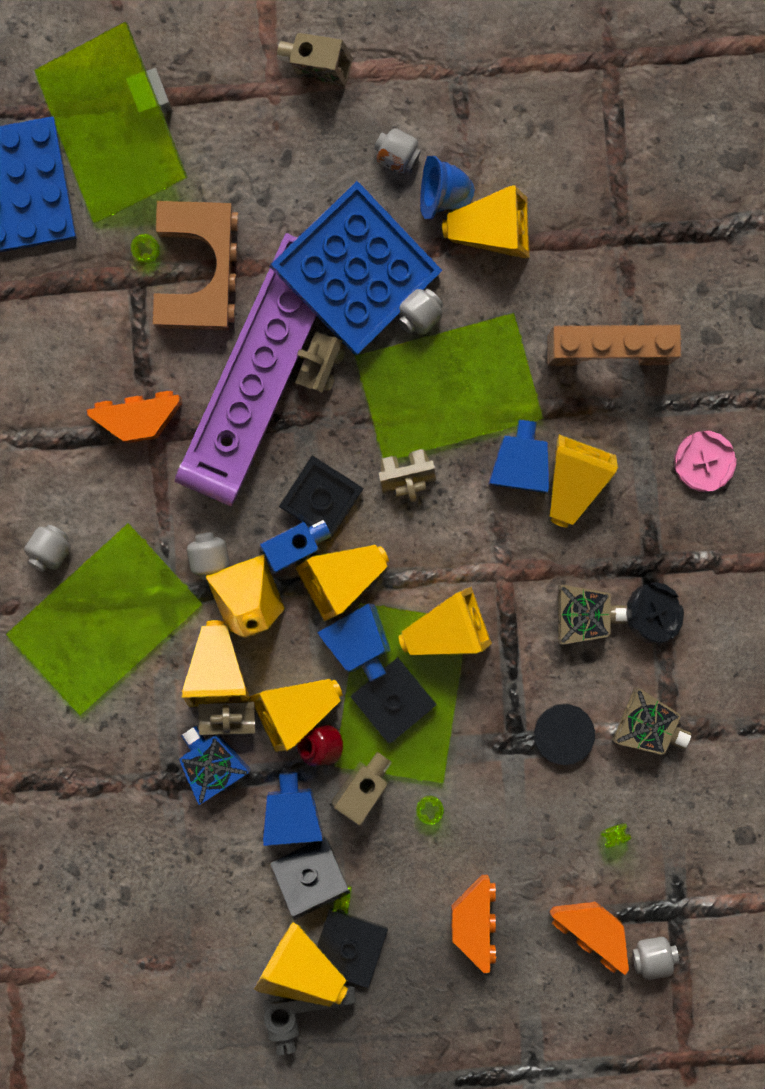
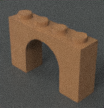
M157 201L156 233L158 236L194 238L205 242L215 252L217 266L213 279L201 291L193 294L154 293L153 325L156 328L229 330L230 323H235L236 307L235 304H230L231 292H236L237 276L231 273L232 261L237 262L238 245L237 243H232L233 231H238L239 215L238 212H233L231 203Z
M680 325L554 326L547 335V366H578L583 361L597 359L639 360V365H670L681 357Z

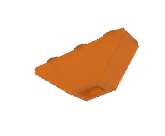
M163 391L155 393L154 399L143 400V396H133L125 398V403L113 405L112 401H102L94 403L95 408L87 409V415L126 443L157 439L182 405V397L173 395V391Z
M481 875L451 905L452 941L483 973H490V964H496L495 945H490V933L496 932L495 914H490V902H495L496 887L495 883H490L488 875Z
M597 902L552 907L549 912L554 918L552 924L564 934H567L569 931L578 937L576 943L589 954L594 950L603 958L600 962L611 972L615 973L618 969L626 975L629 967L625 931L620 920Z

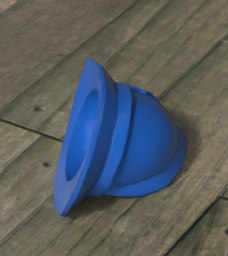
M427 156L423 169L420 196L421 213L424 219H433L437 212H442L445 209H460L470 204L474 197L475 188L467 174L455 165L441 162L437 156Z

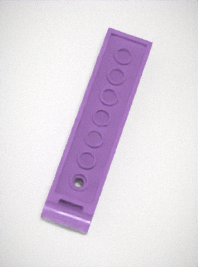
M285 233L274 260L297 238ZM271 268L266 275L174 482L231 507L242 487L292 375V370L298 359V356H296L298 350H302L317 317ZM229 437L233 440V443L228 447L221 444L223 438Z

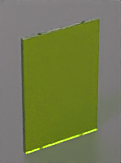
M127 22L104 31L99 36L34 70L51 115L55 118L56 128L93 223H98L112 215H116L118 212L163 190H167L169 187L188 178Z
M514 313L355 356L361 376L360 381L364 387L375 427L376 440L379 442L383 458L394 456L399 459L409 456V453L420 449L428 451L516 427L519 420L534 422L543 419L538 394L534 387L521 340L522 335L519 332Z
M127 523L6 635L61 694L62 698L79 715H82L194 613L202 603L190 591L188 585L184 584L149 546L147 540L143 539Z
M359 603V609L367 604ZM375 605L390 646V652L378 658L383 668L398 657L437 705L389 744L350 697L369 681L363 668L349 672L340 734L343 739V752L340 759L335 763V767L354 770L359 762L367 766L376 752H379L392 762L384 773L386 775L412 778L418 781L425 780L444 783L463 654L409 655V652L405 653L401 648L399 635L402 634L404 629L427 613L390 608L385 605Z

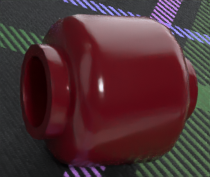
M314 726L297 743L298 753L309 766L332 765L342 756V736L333 726Z

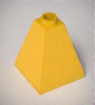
M509 186L448 213L447 219L442 222L443 236L453 243L520 258H529L527 196L516 186Z
M560 434L558 435L550 506L552 523L565 528L569 524L574 525L616 473L618 468L616 455Z
M371 545L314 556L297 566L296 570L323 620L326 621L342 613L386 569V563L389 562V558L381 546Z
M264 554L227 567L219 572L206 575L225 625H227L229 631L243 638L267 630L285 609Z
M472 586L452 595L404 629L402 634L399 635L401 648L405 653L409 652V655L478 653L492 645Z
M207 621L206 626L201 628L182 691V697L189 707H198V704L250 702L230 632L224 621Z
M326 679L256 693L249 698L251 702H254V709L275 752L293 748L341 701L339 697L343 696L336 680Z
M292 922L279 942L254 990L269 995L331 1007L334 1002L340 1005L348 988L344 986L346 979L304 931Z

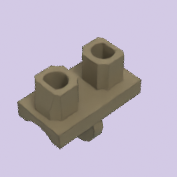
M315 332L308 352L298 350L296 355L303 359L304 362L295 383L321 393L323 390L330 391L335 381L333 375L330 374L334 363L339 364L342 362L346 353L345 349L341 347L342 341L338 338Z
M424 449L409 453L410 466L399 468L397 457L394 456L381 459L379 478L383 493L395 490L397 497L408 494L411 503L417 501L415 493L426 490V482L436 480L433 460L429 461Z
M254 702L198 704L199 735L255 733Z

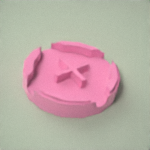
M712 431L696 432L686 437L677 447L674 456L675 471L680 481L688 488L699 492L714 491L726 485L734 474L736 468L734 449L731 443L721 434Z

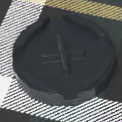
M654 582L641 585L632 592L627 602L626 616L628 625L637 638L645 643L661 644L673 639L679 633L683 625L684 610L683 606L679 604L677 599L679 596L675 590L667 584Z
M568 703L555 704L546 709L537 718L533 730L534 742L539 752L550 762L560 765L575 764L584 759L592 750L595 741V728L589 715L578 706Z

